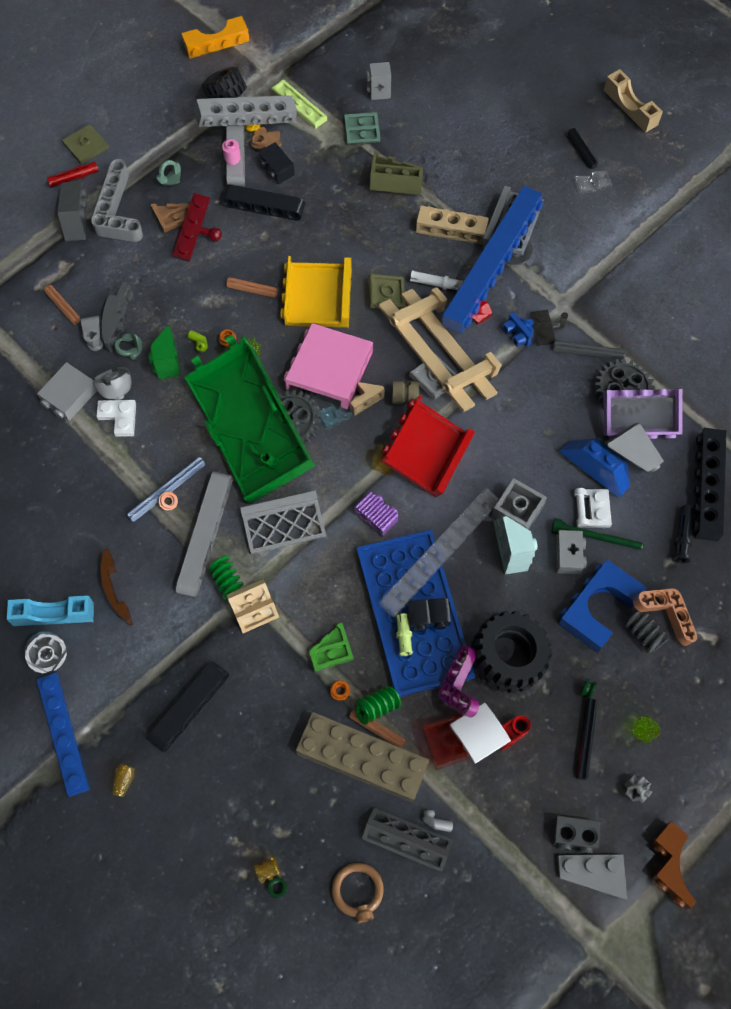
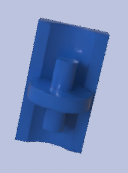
M513 312L509 314V319L503 323L502 330L506 334L515 332L516 335L512 337V341L516 347L523 344L527 347L531 345L530 340L533 337L534 329L532 326L534 321L532 319L525 320L524 317L519 319Z

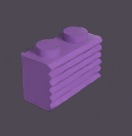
M370 491L354 506V512L382 537L398 522L397 510L391 505L387 506L383 498L377 493L373 494Z

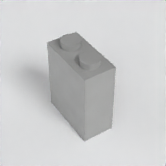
M66 362L37 395L41 400L40 404L44 408H51L60 419L64 417L70 421L97 390L91 378Z

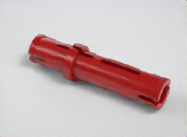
M94 161L90 164L78 165L77 168L47 177L50 187L53 188L61 183L79 178L84 179L85 176L97 173L99 170Z

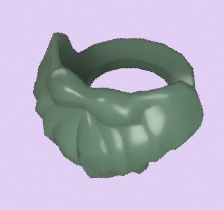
M172 160L164 161L159 168V175H156L157 180L166 186L177 185L180 182V164ZM168 165H172V171H170L169 174L165 176V167Z
M133 333L122 335V338H119L114 345L118 354L130 356L131 360L137 358L143 346L141 338ZM122 341L132 343L135 348L124 351L119 348V343Z

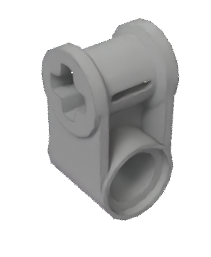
M100 316L82 318L83 337L87 342L88 348L91 351L102 349L104 341Z

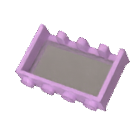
M682 389L603 391V435L609 436V439L634 423H640L650 439L658 438V435H665V438H676V434H682Z

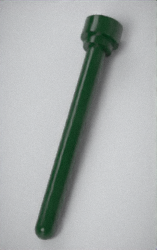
M554 518L551 533L558 534L559 530L583 531L584 537L638 550L644 548L642 542L567 525L562 519Z

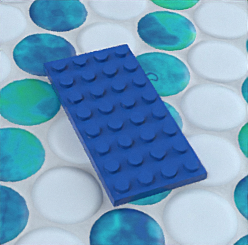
M432 529L357 547L360 565L394 689L400 697L440 688L459 648L466 645ZM448 598L450 626H447L444 630H435V627H429L423 632H415V629H410L412 631L411 646L413 654L409 655L408 653V656H401L399 639L396 638V633L398 632L396 615L402 613L409 615L408 602ZM473 666L465 681L475 679Z

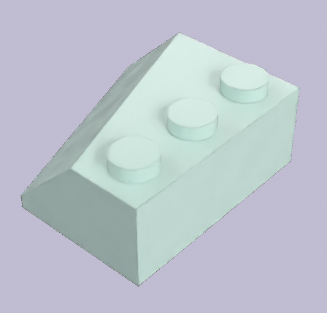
M507 516L493 521L504 573L511 574L528 571L537 550L536 538H532L531 531Z

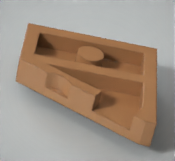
M168 203L167 206L151 204V208L164 233L183 226L189 208L188 203Z

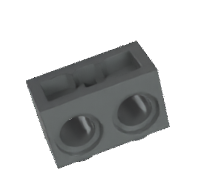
M557 816L554 818L552 845H558L560 850L570 851L572 847L579 848L581 853L592 854L593 851L599 849L601 822ZM562 828L569 830L571 835L569 840L562 838L560 834ZM583 832H588L591 834V843H587L583 840Z

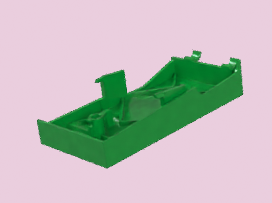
M231 334L225 338L230 349L204 365L198 355L190 359L196 370L184 378L208 421L204 422L215 445L220 446L244 495L243 498L250 504H253L316 465L255 348L244 336L241 337L240 343H237Z

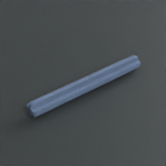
M201 457L194 459L127 513L128 518L135 522L158 503L162 493L174 491L204 467V460Z

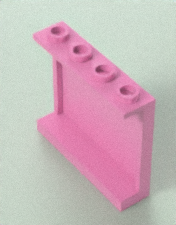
M312 323L310 329L305 331L303 343H300L298 346L297 356L292 358L290 370L286 371L284 375L286 390H289L291 385L340 400L341 407L348 409L357 390V383L360 382L373 353V342Z

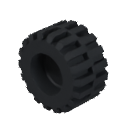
M238 67L222 69L205 79L201 85L207 99L237 98L247 88Z

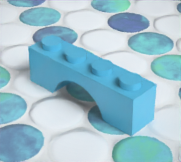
M71 596L64 601L55 603L16 599L8 600L7 620L13 626L93 622L94 602L89 596Z

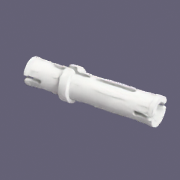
M412 270V278H410V282L442 287L443 290L452 289L458 291L464 280L452 279L446 275L442 277Z

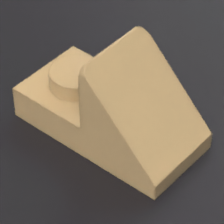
M358 382L357 392L360 395L354 397L350 402L352 414L356 416L383 399L385 394L384 387Z

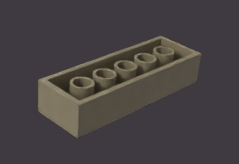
M314 712L311 714L296 749V753L300 757L412 804L429 764V759Z

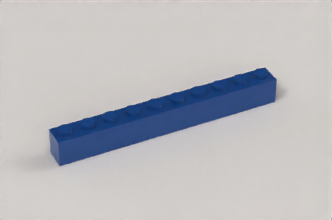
M526 186L522 187L444 312L443 326L461 334L465 328H469L473 315H477L481 302L486 300L489 289L494 287L497 280L496 277L498 274H502L506 261H510L513 249L518 248L521 236L526 235L528 225L533 223L536 212L541 210L543 206L541 192Z

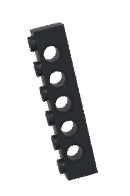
M703 428L696 437L698 451L695 455V462H698V468L695 469L694 478L697 479V485L694 487L696 502L693 506V514H696V519L692 525V531H695V539L719 541L724 534L727 430ZM704 516L709 517L711 521L706 520Z

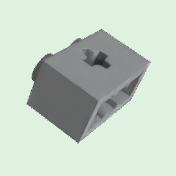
M389 62L371 63L370 71H367V81H370V83H367V93L371 94V100L391 98V70Z
M559 530L556 537L557 574L580 575L583 568H586L587 558L583 556V550L586 549V538H583V531Z

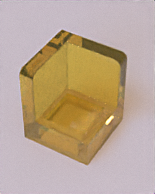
M379 444L372 459V470L390 476L392 469L379 461L384 447Z

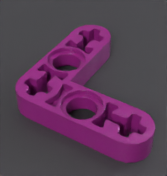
M463 645L459 648L439 689V698L460 714L472 718L479 710V702L461 688L475 661L476 650Z

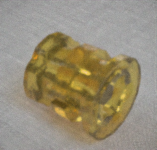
M274 856L271 857V861L265 860L262 862V865L254 866L261 884L267 879L269 881L274 879L276 875L282 877L280 867Z

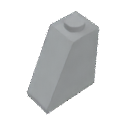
M640 423L632 424L603 443L605 447L646 472L656 471L661 467L659 464L664 462Z

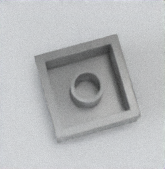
M513 478L494 507L492 517L497 520L507 516L529 530L543 509L547 497Z

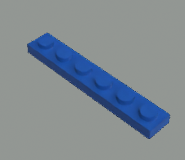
M53 673L39 678L37 683L67 795L71 797L90 790L59 675Z

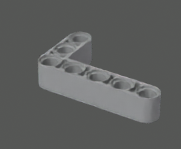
M122 159L113 160L109 166L91 222L98 236L138 242L143 238L140 222L133 218L115 216L129 176L125 161Z

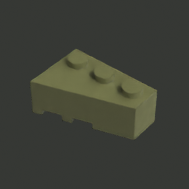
M374 151L370 174V190L421 195L423 167L405 161L400 163L394 161L393 157L385 158L379 156V152Z

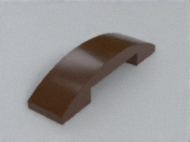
M107 548L104 549L101 559L103 589L108 601L119 617L131 626L134 624L129 608L125 601L118 603L110 574L116 573L117 570L112 554Z

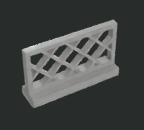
M504 186L483 238V249L511 207L512 199H516L519 194L511 192V187ZM540 211L536 212L533 223L528 225L530 227H528L526 235L520 238L522 248L513 249V253L524 254Z
M316 490L240 508L251 554L326 537ZM315 505L316 513L313 518L303 513L306 507ZM293 510L299 514L294 523L285 518L288 511ZM270 515H276L280 518L275 527L266 522ZM301 515L310 520L306 529L296 524ZM257 519L261 524L254 531L249 528L248 520ZM282 520L292 525L287 534L277 529ZM312 523L320 526V534L313 535L308 532ZM264 524L273 529L268 538L259 534ZM294 527L303 532L298 539L289 536ZM275 531L285 536L281 543L276 544L270 540ZM256 536L265 540L262 547L254 549L252 542Z

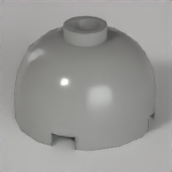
M118 367V371L112 372L110 369L97 375L95 381L93 380L97 392L107 399H123L124 395L129 392L132 384L128 368Z
M42 631L32 635L24 647V657L28 666L39 673L57 670L64 663L67 656L64 641L57 634L49 631Z

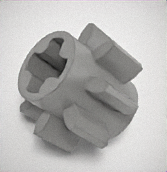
M633 775L624 784L627 788L625 795H628L632 802L640 800L643 803L652 794V791L649 790L651 783L644 776L637 778Z

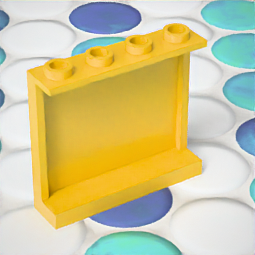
M288 256V263L284 264V273L287 274V278H283V288L286 289V293H282V304H285V306L281 308V319H284L285 326L311 327L313 323L323 327L349 328L351 258H344V264L291 262V256Z

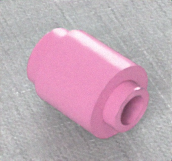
M234 139L224 141L222 144L224 160L230 165L237 164L241 158L239 143Z

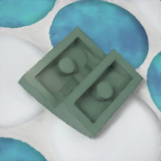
M377 112L345 115L347 145L380 142Z

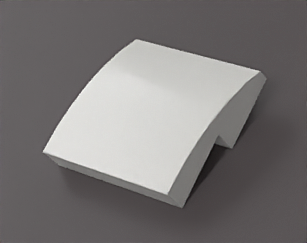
M486 703L479 706V710L474 717L463 716L450 724L452 731L461 741L464 750L475 764L511 741Z

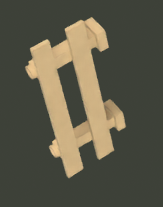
M438 287L432 289L430 296L421 299L413 289L402 293L401 297L409 306L401 310L395 306L391 299L378 305L389 319L390 324L397 329L462 412L475 406V403L463 390V387L471 383L485 400L497 395L498 392L485 376L489 375L491 378L497 376L502 364L492 352L485 354L482 362L476 365L472 362L431 312L433 310H436L437 313L444 311L448 300ZM419 318L462 372L452 376L409 322Z

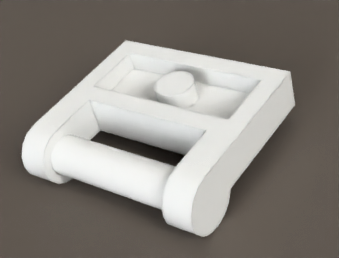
M575 489L574 496L577 499L578 512L577 527L610 528L612 522L609 490ZM584 498H589L590 519H586Z

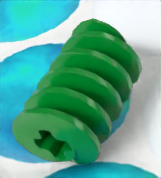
M230 556L218 558L208 569L212 574L213 580H216L215 584L219 587V592L222 593L224 600H228V594L239 590L244 585L243 582H237L240 579L239 575L233 576L237 570L235 568L230 569L233 566V562H227Z
M384 686L376 692L357 699L355 702V713L358 720L363 725H367L369 721L373 722L376 718L379 719L382 715H387L388 712L399 709L401 707L400 696L393 687Z

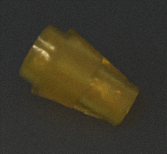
M119 764V767L115 770L112 794L121 797L125 796L136 775L134 774L136 768Z

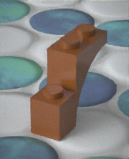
M671 821L664 826L651 842L655 846L654 850L660 856L667 857V860L652 876V879L656 881L654 884L664 893L667 891L673 897L672 901L679 908L689 909L697 901L687 890L680 871L681 851L689 836Z

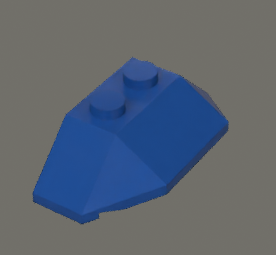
M598 438L571 440L559 451L618 498L629 489L628 461L605 447Z

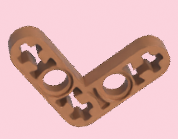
M678 590L643 591L634 596L633 605L640 612L667 611L675 635L682 645L687 646L697 640L696 630L682 595ZM655 596L659 598L661 604L656 601ZM677 613L681 616L682 621L678 619Z

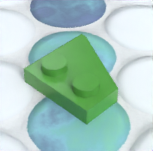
M342 622L309 651L315 672L354 660Z

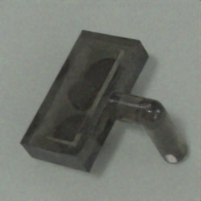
M548 310L530 312V319L534 321L532 327L537 346L554 344L556 339L553 330L565 327L568 318L566 312L561 314L559 322L551 323Z

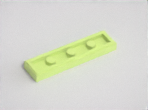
M285 80L280 81L271 88L272 93L276 96L292 95L297 108V114L314 129L327 121V116Z

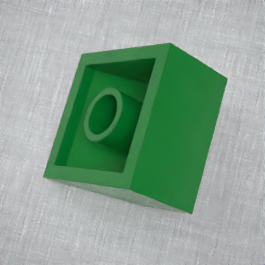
M167 326L151 344L152 353H148L153 372L157 373L159 379L181 376L175 340L171 327Z

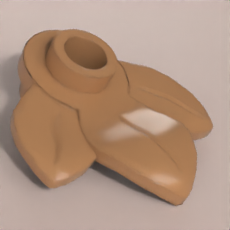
M260 127L254 132L251 146L254 149L261 150L276 142L280 147L282 145L279 141L280 131L267 132L265 127Z

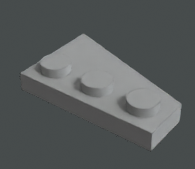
M623 855L557 856L559 879L597 890L625 901L628 900Z

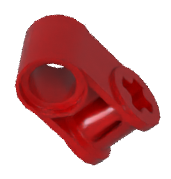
M519 715L509 722L502 724L511 741L499 749L501 751L506 750L528 734L531 722L526 716ZM518 722L524 723L526 730H517L515 724Z

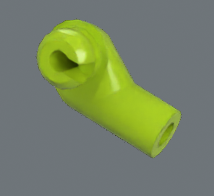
M191 330L188 334V339L196 342L197 351L205 352L208 348L206 337Z

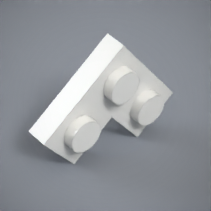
M135 400L98 401V420H115L114 434L116 437L134 436Z

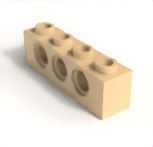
M421 206L417 219L416 233L483 245V238L487 230L489 218L449 211L447 209Z

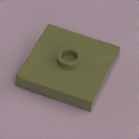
M90 124L62 140L65 147L81 165L109 148L107 142Z
M369 274L370 308H379L378 305L389 299L399 310L406 307L405 301L401 297V294L405 292L404 277Z

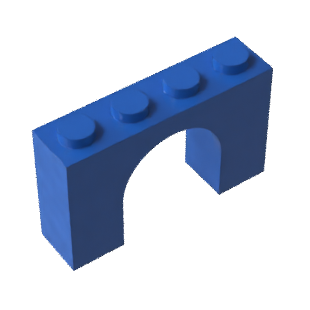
M606 560L603 565L601 563L598 564L593 571L595 576L592 579L588 577L582 585L584 588L582 593L577 592L570 601L573 603L570 608L565 607L559 615L562 618L559 625L597 653H599L613 632L592 617L588 609V599L596 593H609L632 608L634 606V596L645 591L647 588L609 560Z

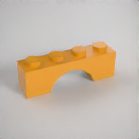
M242 16L227 20L225 28L216 34H204L197 29L181 33L189 59L250 41L248 28Z

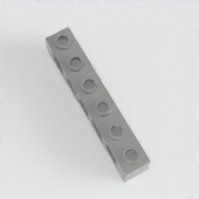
M292 95L196 99L194 113L199 127L294 123L297 108Z

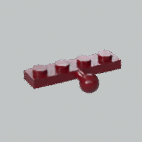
M193 193L173 257L190 262L199 233L207 235L210 240L215 242L221 239L222 232L219 228L208 229L202 227L210 203V197Z

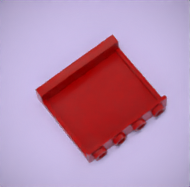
M419 395L408 402L406 406L408 410L406 414L403 413L399 418V426L390 434L389 438L391 441L383 447L381 451L382 457L379 461L432 496L437 497L444 493L475 431L470 428L465 431L422 403L420 401L422 396Z

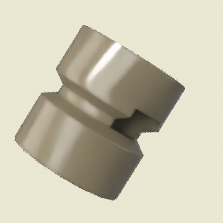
M393 381L392 405H403L404 402L408 404L412 398L415 399L419 396V382L409 381L405 384L404 381Z

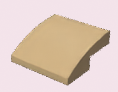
M264 579L227 595L242 633H246L279 618Z

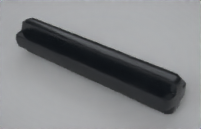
M576 128L570 129L568 131L569 138L589 168H596L598 161Z

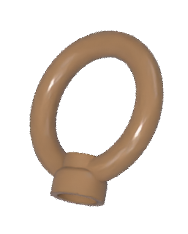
M364 863L346 865L336 874L332 883V898L335 905L344 914L356 917L357 923L374 919L373 911L381 903L384 892L383 882L379 873L373 867ZM363 872L373 880L375 893L369 904L354 908L343 901L340 887L343 879L348 874Z

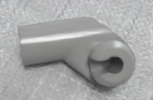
M432 810L424 811L422 820L426 825L435 830L452 831V821L434 818L435 812Z

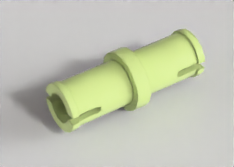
M406 613L396 615L398 628L396 638L399 639L400 655L408 656V653L412 655V631H410L409 615Z

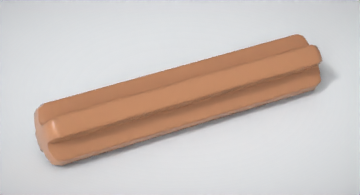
M228 277L226 282L228 288L275 298L278 293L276 287Z
M52 285L44 288L46 295L73 325L81 321L79 315Z
M355 709L350 713L349 718L386 742L402 748L405 739L377 721H369L367 725H363L358 720Z

